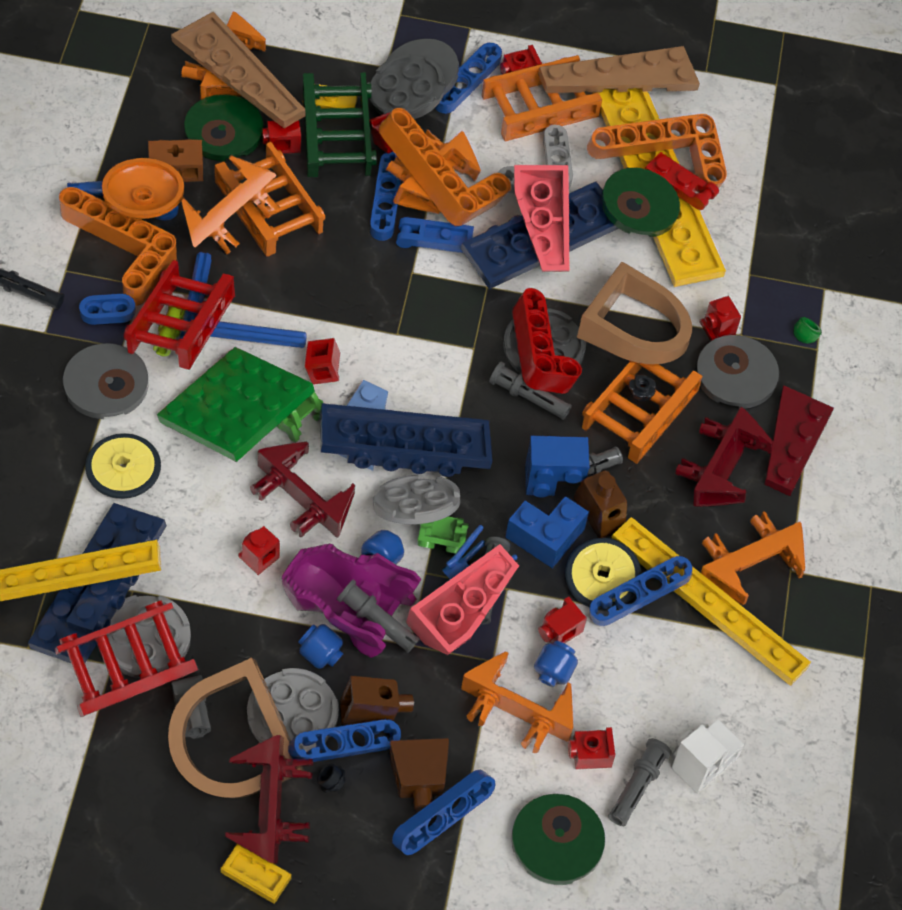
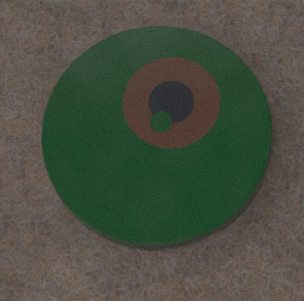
M221 94L206 97L194 104L185 117L184 130L186 138L202 140V155L211 160L226 161L231 155L235 157L247 156L258 147L262 140L263 119L260 112L249 101L238 96Z
M621 169L607 179L602 190V208L604 213L616 227L628 234L633 232L648 235L649 237L662 235L672 228L680 212L679 197L673 186L659 174L647 169Z
M548 794L533 799L522 808L513 825L511 843L513 853L515 852L517 859L529 875L547 884L568 885L584 878L598 866L605 848V832L600 818L585 802L570 795Z

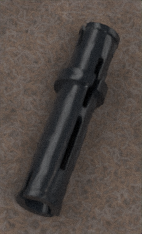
M0 268V286L3 287L4 291L10 293L14 291L48 305L55 310H59L65 297L63 293L19 276V273L11 270L9 272Z

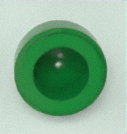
M800 317L793 330L796 339L806 344L814 343L822 335L821 328L806 317Z

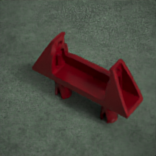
M740 407L733 422L728 426L713 421L708 417H705V423L701 424L699 434H704L721 441L708 465L701 467L682 458L681 465L678 464L676 475L698 482L694 489L693 506L695 507L744 503L747 490L733 486L732 482L728 481L743 454L744 447L753 450L761 449L768 452V454L772 453L773 441L755 419L743 407Z
M307 441L258 450V467L266 475L250 486L252 494L256 495L259 493V500L263 501L277 487H281L307 510L297 519L290 522L293 532L299 529V537H303L316 524L320 523L338 538L352 504L356 485L352 483L344 492L340 491L331 499L325 501L296 473L290 471L302 456L309 453V443Z
M281 735L269 738L230 758V763L249 764L252 767L263 765L258 824L260 833H253L249 830V833L226 832L225 835L227 838L273 864H278V851L281 841L309 843L310 838L309 836L294 833L298 830L310 829L309 822H282L280 811L282 781L284 778L312 779L313 773L297 770V768L313 766V759H285L283 755L284 737Z

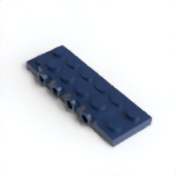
M597 181L569 193V252L619 229L608 219L603 211L602 188ZM516 215L500 226L494 225L490 227L485 233L463 242L461 250L488 289H492L540 266L522 215Z
M321 404V453L347 455V463L355 464L360 469H365L372 465L382 466L386 471H396L399 468L411 469L415 474L434 471L439 472L444 477H451L455 474H460L462 466L491 468L492 450L489 420Z
M113 503L82 554L159 540L167 526L165 519ZM139 575L60 590L28 642L30 649L71 663L67 651L56 655L54 649L61 645L59 640L75 633L80 638L110 626L112 617L116 610L121 609L128 590L136 584ZM96 640L78 646L85 663L97 644Z

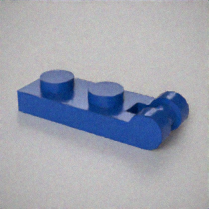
M404 217L399 221L398 228L400 233L397 235L396 244L401 248L416 246L463 253L461 250L462 243L473 238L474 226H455L447 222Z

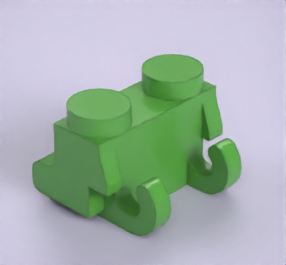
M314 392L277 425L278 429L286 432L289 439L296 443L300 439L299 436L302 435L301 431L298 430L302 427L301 420L314 411L316 413L312 417L315 421H318L323 401Z
M450 516L438 521L420 524L417 545L425 548H434L435 544L445 545L447 552L456 554L466 541L469 524L463 523V518Z

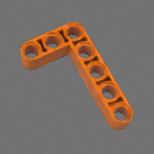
M403 108L392 110L379 127V132L386 143L444 217L455 226H462L493 208L511 190V182L501 173H494L468 188L413 117Z
M707 114L600 127L593 132L587 144L588 154L595 159L689 147L696 176L707 183L712 182L716 184L718 188L721 187L727 176L716 125L713 118ZM696 126L702 127L706 133L699 132ZM671 130L678 131L681 136L674 135ZM646 133L653 134L656 139L648 138ZM621 137H627L631 143L624 142ZM595 140L603 141L606 146H599ZM702 150L709 152L711 157L705 156ZM707 175H713L717 181L710 180Z
M75 187L63 189L59 194L61 216L65 221L138 256L123 275V294L131 296L135 301V306L145 303L158 284L162 271L167 270L172 260H177L176 238L174 235L142 219L122 215L113 210L105 201Z

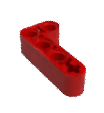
M527 288L512 311L523 380L532 389L565 394L570 391L581 375V365L573 358L555 355L545 296L535 288Z

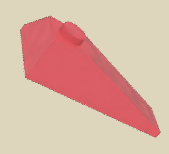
M514 165V193L542 272H569L568 165Z
M499 544L411 607L406 624L420 638L424 645L449 655L471 639L519 565Z

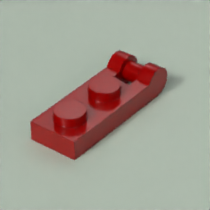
M662 152L645 167V169L665 178L673 186L678 197L698 210H703L709 204L708 200L714 199L719 194V188L716 184L705 182Z

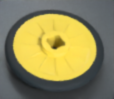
M115 434L100 440L92 447L86 459L85 471L91 485L100 493L112 498H132L145 493L155 484L161 471V459L156 448L148 440L134 434Z
M595 538L579 545L571 553L565 569L566 583L570 592L581 604L589 608L595 598L641 574L639 561L633 551L625 544L610 538ZM598 571L608 572L609 575L607 578L598 576ZM630 591L623 592L620 595V600L626 604L635 594ZM614 598L612 599V606H611V607H613V606L616 605ZM601 606L598 607V610L606 611L609 609H603Z

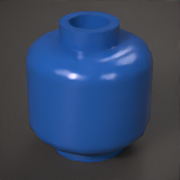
M380 530L363 543L361 555L369 556L378 553L397 565L404 557V547L398 535L388 530Z
M313 624L298 641L301 645L299 649L300 654L318 669L323 668L326 664L333 667L343 655L339 650L343 645L342 638L325 624H321L318 627Z
M554 641L553 644H545L534 663V669L540 675L538 680L550 687H555L556 684H567L578 665V659L574 655L576 651L560 641Z

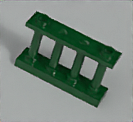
M366 72L360 73L359 86H319V84H314V73L303 74V105L305 108L304 123L308 177H318L319 167H323L324 164L365 163V176H371L372 165H376V149L371 150L368 99L372 97L371 83H366ZM360 96L361 108H321L315 105V99L320 97ZM321 119H362V130L322 131V128H317V122H321ZM363 140L364 152L323 153V151H318V144H322V141Z

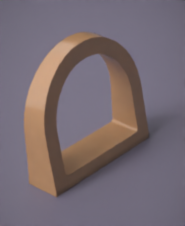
M621 262L582 315L577 338L629 361L643 364H663L674 361L685 353L692 334V322L686 308L672 292L628 264ZM621 294H625L664 314L674 325L677 335L665 342L645 341L629 335L603 318Z
M253 658L198 682L182 696L173 711L168 732L172 759L181 775L194 787L207 794L224 798H241L260 792L261 774L239 783H221L205 776L192 762L185 741L187 723L197 705L209 695L248 679L272 736L281 735L284 737L283 755L285 759H292L288 752L291 739L260 668ZM303 767L297 768V770L304 771ZM284 778L282 782L289 780L291 778Z

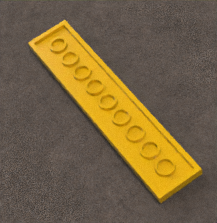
M628 88L627 92H618L616 89H604L602 92H598L602 98L600 113L606 127L659 119L649 93L642 92L641 88ZM646 133L648 138L656 139L653 134ZM621 137L624 142L631 143L627 137ZM673 149L619 156L624 169H645L660 152L679 164ZM679 197L680 212L674 225L666 233L653 237L673 286L677 287L724 277L725 267L700 210Z

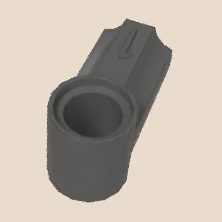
M202 675L171 681L175 706L192 686L203 680ZM206 698L192 712L187 723L185 737L194 739L203 737L211 732L205 705Z

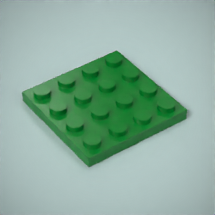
M234 347L157 414L159 422L237 462L315 392V389L311 382Z

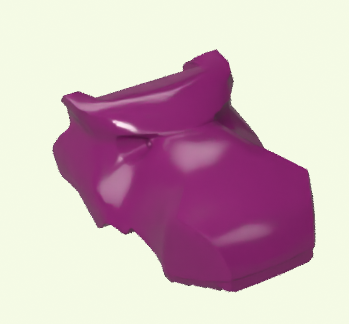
M331 543L301 549L288 565L281 578L285 593L297 611L323 613L333 626L350 636L359 652L370 658L377 656L385 649L386 644L382 641L386 635L385 629L380 624L369 621L365 617L363 619L358 618L356 612L345 602H339L336 599L354 579L356 585L369 596H375L376 604L392 616L400 604L414 605L417 598L413 592L421 581V578L415 571L397 566L378 553L369 556L360 555L358 558L342 552Z

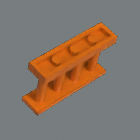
M578 55L564 57L560 60L484 79L482 89L483 100L495 97L505 115L501 135L505 142L543 132L550 125L566 126L599 117L602 98L598 92L586 95L585 92L574 93L576 98L562 101L559 93H547L552 105L539 107L529 89L542 85L538 75L540 67L580 61ZM519 91L529 111L515 113L505 94Z
M271 142L267 143L266 158L253 163L266 169L272 168L277 175V178L272 179L265 186L264 190L266 193H269L284 186L291 196L275 202L280 206L278 211H275L269 205L266 208L272 216L298 205L304 215L273 227L266 223L265 215L258 207H255L252 201H247L236 211L266 257L276 253L278 237L308 224L313 226L317 234L323 233V221L325 220L322 208L319 205L316 206L286 164L283 153L280 150H276ZM221 162L215 165V183L224 196H226L239 185V181L246 177L244 175L241 176L239 170H230L225 162Z
M629 361L627 366L594 403L589 402L582 413V416H584L582 429L587 431L595 421L629 442L630 451L628 459L637 464L696 395L703 376L693 370L687 378H680L659 364H643ZM641 367L675 387V393L672 396H664L655 390L656 392L650 400L660 406V410L656 415L654 413L650 415L619 395L626 385L629 386L630 381L635 379V374ZM610 403H613L642 422L644 429L641 433L638 431L634 433L603 413V411Z

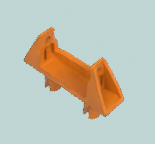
M233 11L227 24L229 29L249 50L254 48L265 52L266 39L244 18ZM185 61V66L182 68V77L202 81L200 85L201 100L209 96L221 94L241 96L205 67Z
M430 130L426 131L425 134L452 168L462 174L465 173L473 181L477 180L481 169L463 131L449 143H442ZM396 157L394 161H391L386 170L403 181L393 202L413 209L437 214L441 213L401 160Z
M232 155L229 159L239 169L240 175H244L247 180L240 183L210 209L204 218L199 214L200 211H196L184 197L181 199L193 246L196 247L205 238L212 237L225 251L226 255L231 251L224 239L235 247L239 245V242L223 226L224 222L247 201H253L267 219L271 217V214L266 208L265 203L275 211L280 209V206L264 190L265 186L277 175L271 170Z
M765 511L762 512L761 518L756 514L750 523L763 539L730 553L717 533L714 534L712 540L709 537L705 538L702 545L714 561L704 565L701 574L741 605L746 604L749 595L742 588L741 581L736 574L737 571H742L779 554L786 564L794 569L798 578H802L805 571V554L801 522L785 529L777 530Z
M506 651L464 674L461 690L477 697L472 709L467 714L470 722L481 712L478 726H483L492 708L495 706L532 724L521 742L522 747L526 749L533 739H536L532 753L539 752L548 733L569 742L573 731L571 683H567L558 700L554 702L553 709L549 711L547 708L495 684L507 662L509 653Z

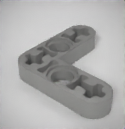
M550 125L545 129L543 138L546 165H568L570 189L573 170L568 134L564 127ZM553 136H556L559 140L558 145H554ZM561 155L565 160L556 162L551 156ZM514 166L503 167L498 173L510 178L512 181L511 190L508 193H514Z

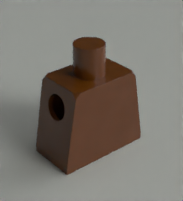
M605 470L581 481L574 495V500L579 506L589 511L587 520L598 538H607L613 535L626 522L627 500L616 484L615 478L609 471Z
M351 676L339 701L341 726L385 719L394 721L398 712L413 711V695L398 694V685L393 679Z
M449 738L390 741L389 759L399 797L413 798L414 810L417 812L432 802V797H439L444 792Z

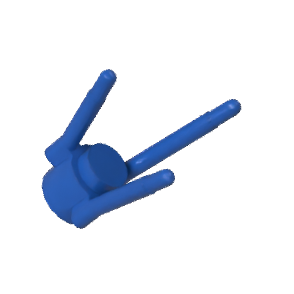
M482 525L475 529L457 553L446 562L447 566L442 571L449 579H452L469 567L467 562L484 546L485 541L481 540L462 558L483 530ZM517 555L511 556L514 560L518 558Z

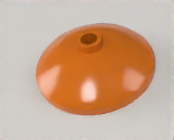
M136 158L123 161L107 172L102 182V194L106 203L116 212L131 218L149 219L170 212L181 202L184 195V182L180 173L171 165L156 159Z

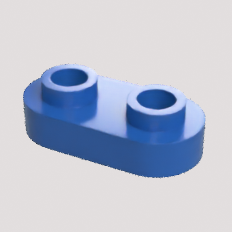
M126 294L88 296L79 305L81 319L92 325L125 323L130 321L136 313L134 299Z

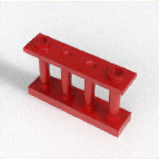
M172 260L167 270L162 271L158 284L132 324L127 325L125 329L124 340L127 342L128 353L134 354L139 344L144 342L175 351L178 355L179 367L190 370L235 297L234 277L223 273L218 283L213 285L179 276L178 261ZM176 287L209 295L206 301L199 303L171 294ZM164 305L197 313L198 315L189 322L160 314ZM154 323L186 332L183 339L175 340L150 333L148 330Z
M162 600L145 606L147 612L80 638L75 633L59 640L61 645L54 649L56 655L67 651L84 694L81 697L83 703L77 705L80 717L198 671L194 659L186 662L185 658L180 656L164 613L174 608L172 602L164 605ZM153 618L170 661L167 663L169 669L159 673L156 668H152L136 627L137 623ZM122 629L125 630L141 674H139L141 680L129 684L128 679L124 680L107 635ZM96 640L113 683L110 686L112 691L100 695L99 690L95 691L78 647Z

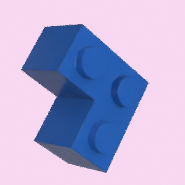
M531 436L525 464L526 495H535L536 497L554 496L557 481L578 483L586 479L590 467L588 437Z
M566 496L549 516L527 501H524L508 520L505 538L553 569L585 530L589 511Z

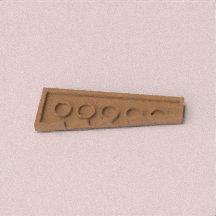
M214 11L171 34L172 42L283 128L305 117V108Z
M684 46L543 66L539 68L538 73L546 93L602 92L604 89H616L618 92H627L628 88H641L642 92L652 91L653 88H666L667 91H696L700 85Z

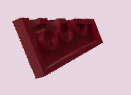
M783 385L772 440L773 449L769 457L764 485L791 496L832 415L834 407Z

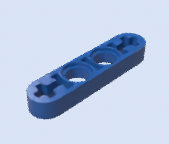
M490 42L483 44L459 68L457 82H463L467 87L460 89L453 86L443 96L442 101H440L435 109L445 114L453 112L499 66L502 57L501 47ZM478 67L482 72L472 73L469 69Z
M394 152L384 153L379 163L370 221V234L373 238L380 241L390 239L395 228L398 204H395L393 200L402 180H399L386 170L389 163L397 157ZM384 182H392L395 184V187L385 189L382 187V184ZM387 202L392 205V208L383 210L378 205ZM381 219L386 220L384 229H379Z
M683 556L673 557L595 598L590 604L591 620L599 626L610 625L685 585L692 576L691 562ZM675 566L679 569L685 568L683 576L679 573L673 574ZM671 575L669 579L670 583L668 584L666 577ZM650 578H656L661 581L662 587L659 590L651 591L646 587L645 583ZM630 591L636 595L637 599L632 604H625L620 600V595L623 592ZM614 598L616 605L613 606V607H611V606H612V599ZM601 606L603 609L609 608L608 616L604 617L602 613L597 615L598 607Z
M385 719L307 731L298 734L290 741L288 752L292 759H313V762L383 751L390 748V741L400 740L401 730L394 721ZM384 731V733L390 734V738L387 739V737L383 736L374 740V735ZM353 732H359L364 736L365 745L363 747L354 743L352 739ZM326 736H332L337 740V751H332L326 746ZM302 743L303 746H310L316 743V747L308 752L303 749L300 750L299 745Z
M481 769L470 773L400 825L393 834L392 841L394 846L405 855H412L488 799L496 786L494 778ZM461 797L459 804L452 809L454 802ZM437 815L435 822L428 827L429 821Z

